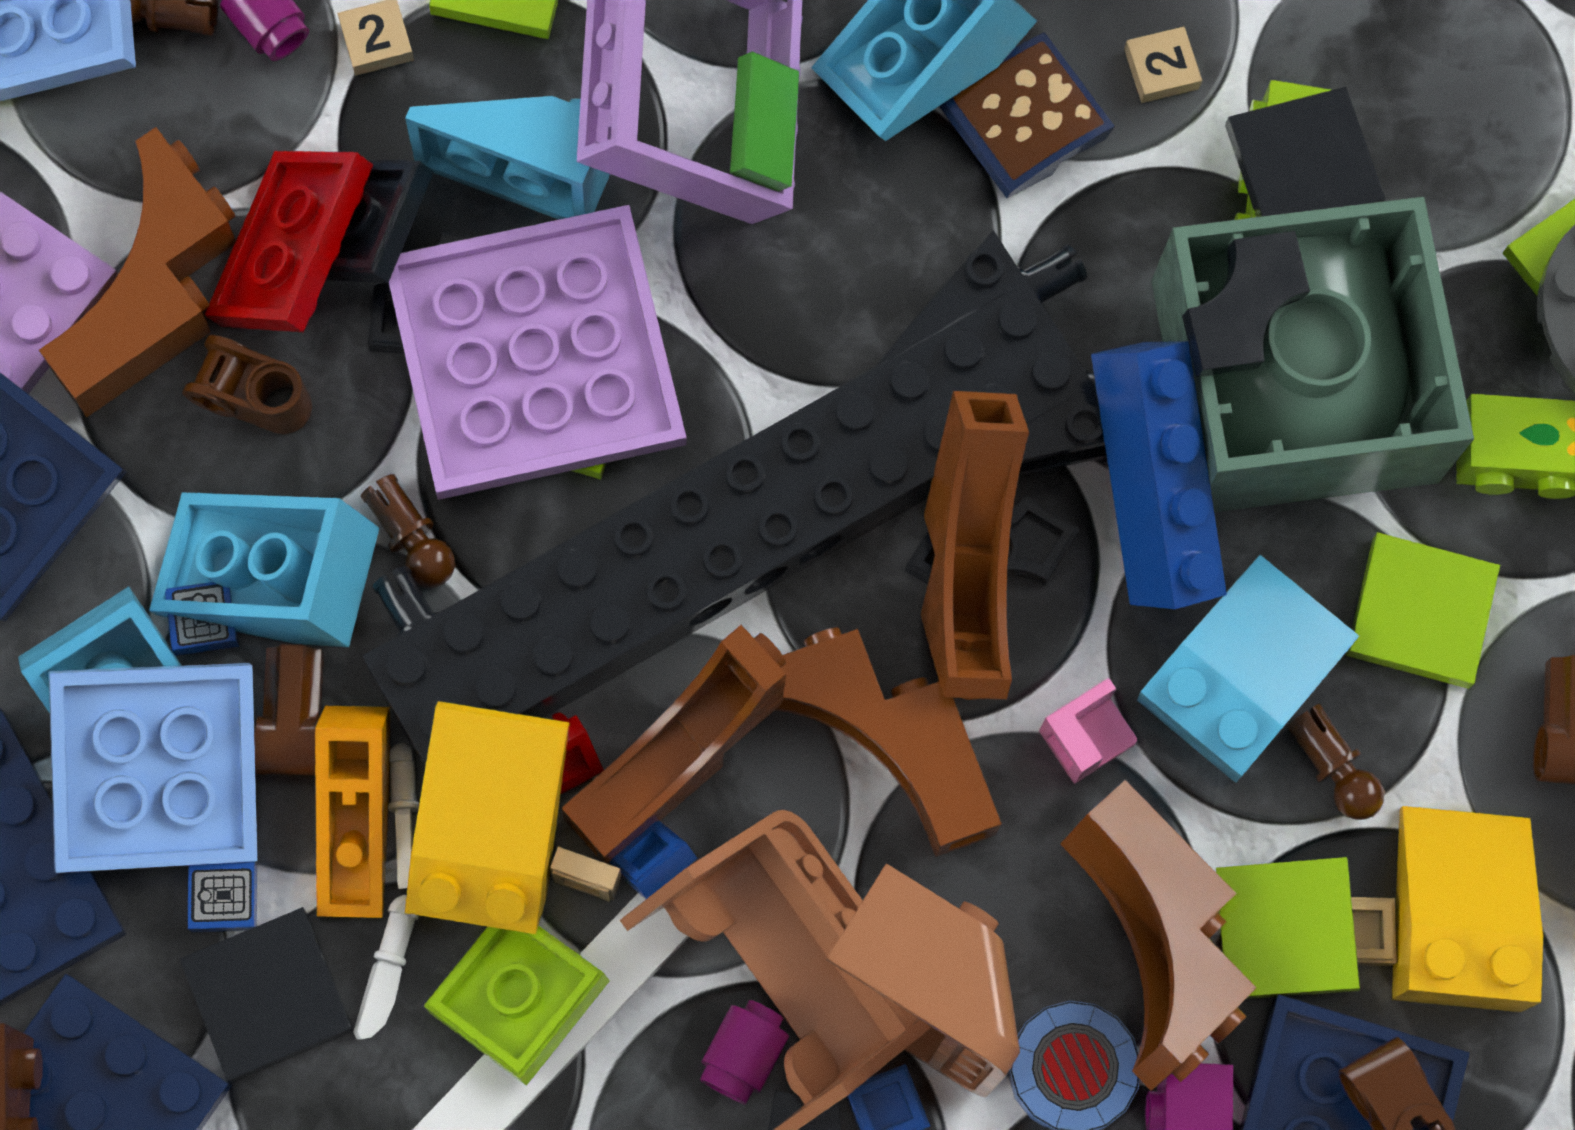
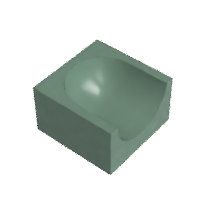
M1424 197L1174 227L1151 280L1162 342L1188 341L1182 315L1188 308L1203 305L1219 295L1228 274V246L1234 239L1295 231L1310 292L1303 299L1281 307L1272 314L1263 337L1265 361L1258 368L1196 377L1191 356L1214 512L1437 484L1442 480L1474 440Z

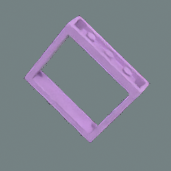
M587 0L577 162L750 224H755L793 209L795 146L798 132L797 115L792 187L779 192L638 141L646 0ZM726 0L749 10L747 53L753 51L799 71L800 78V40L803 20L802 0H787V2L783 0Z

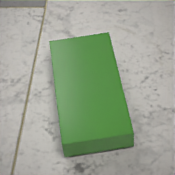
M753 51L738 57L730 174L779 192L792 187L799 71Z

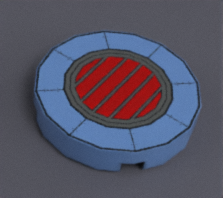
M1066 1001L1043 1008L1025 1022L1018 1033L1020 1054L1009 1070L1008 1077L1014 1098L1031 1120L1051 1130H1102L1127 1111L1139 1089L1140 1079L1132 1072L1139 1053L1134 1037L1117 1016L1096 1004Z

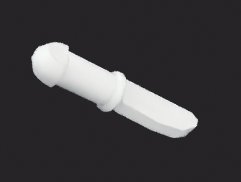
M398 743L390 749L389 754L391 802L388 804V811L395 813L398 889H403L408 886L413 845L412 812L418 811L419 802L416 795L414 749L406 743Z
M406 895L395 898L388 908L390 914L379 951L374 953V958L378 961L372 966L353 1030L356 1039L371 1038L386 1024L395 1003L402 972L401 966L406 964L404 956L414 922L419 918V915L405 913Z

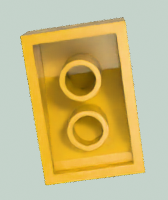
M437 702L411 851L405 913L536 934L548 894L569 722Z
M1409 806L1400 807L1395 906L1397 963L1393 965L1392 1000L1523 1012L1541 1003L1543 929L1530 818Z

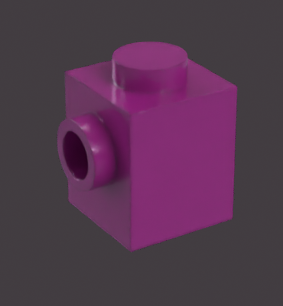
M1201 1063L1182 1082H1179L1171 1073L1157 1085V1092L1148 1091L1145 1107L1146 1130H1233V1065Z

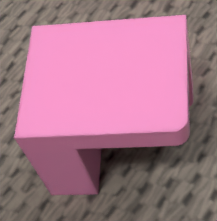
M1110 678L1047 716L1039 729L1040 734L1074 784L1123 754L1137 742L1136 735L1111 700L1116 687Z

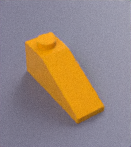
M325 706L315 727L317 917L383 918L390 787V707Z

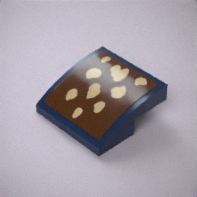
M1045 32L1015 47L995 70L939 106L1006 199L1052 176L1061 162L1106 140L1115 127Z

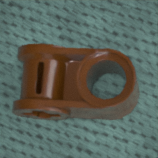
M218 335L208 336L204 344L208 353L194 382L186 383L182 394L189 401L212 413L225 417H234L277 434L284 435L296 432L306 424L312 411L311 397L300 375L293 366L252 351L231 339ZM287 388L293 390L292 397L282 406L269 407L265 405L267 397L276 389Z
M1394 1037L1339 1070L1340 1081L1347 1095L1373 1130H1413V1128L1415 1130H1422L1426 1127L1429 1130H1455L1452 1119L1448 1116L1428 1084L1426 1075L1417 1058L1399 1037Z

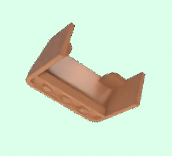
M787 810L773 812L691 864L620 919L625 929L629 931L664 908L675 927L694 940L706 942L722 932L725 934L800 1039L787 1050L784 1057V1069L790 1088L800 1097L805 1105L773 1130L800 1129L848 1096L931 1028L922 1020L826 961L863 900L807 823L798 815Z
M886 863L826 961L931 1026L927 1032L904 1049V1051L976 1095L986 1098L1006 1077L1020 1054L1004 942L994 932L999 925L998 921L984 910L965 901L957 908Z

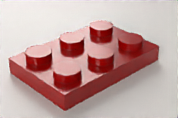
M274 151L211 298L210 307L205 312V316L221 327L303 333L308 320L315 312L317 299L331 265L340 252L341 241L354 210L363 197L364 186L373 164L357 152Z

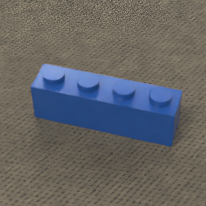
M1189 341L1141 342L1091 354L1130 605L1178 609L1227 595Z

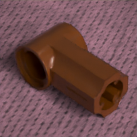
M281 644L277 647L266 648L263 717H257L254 733L256 774L315 775V727L321 716L324 667V653L322 649L300 644Z
M1575 655L1551 657L1545 662L1544 723L1538 729L1533 754V770L1537 781L1575 785Z

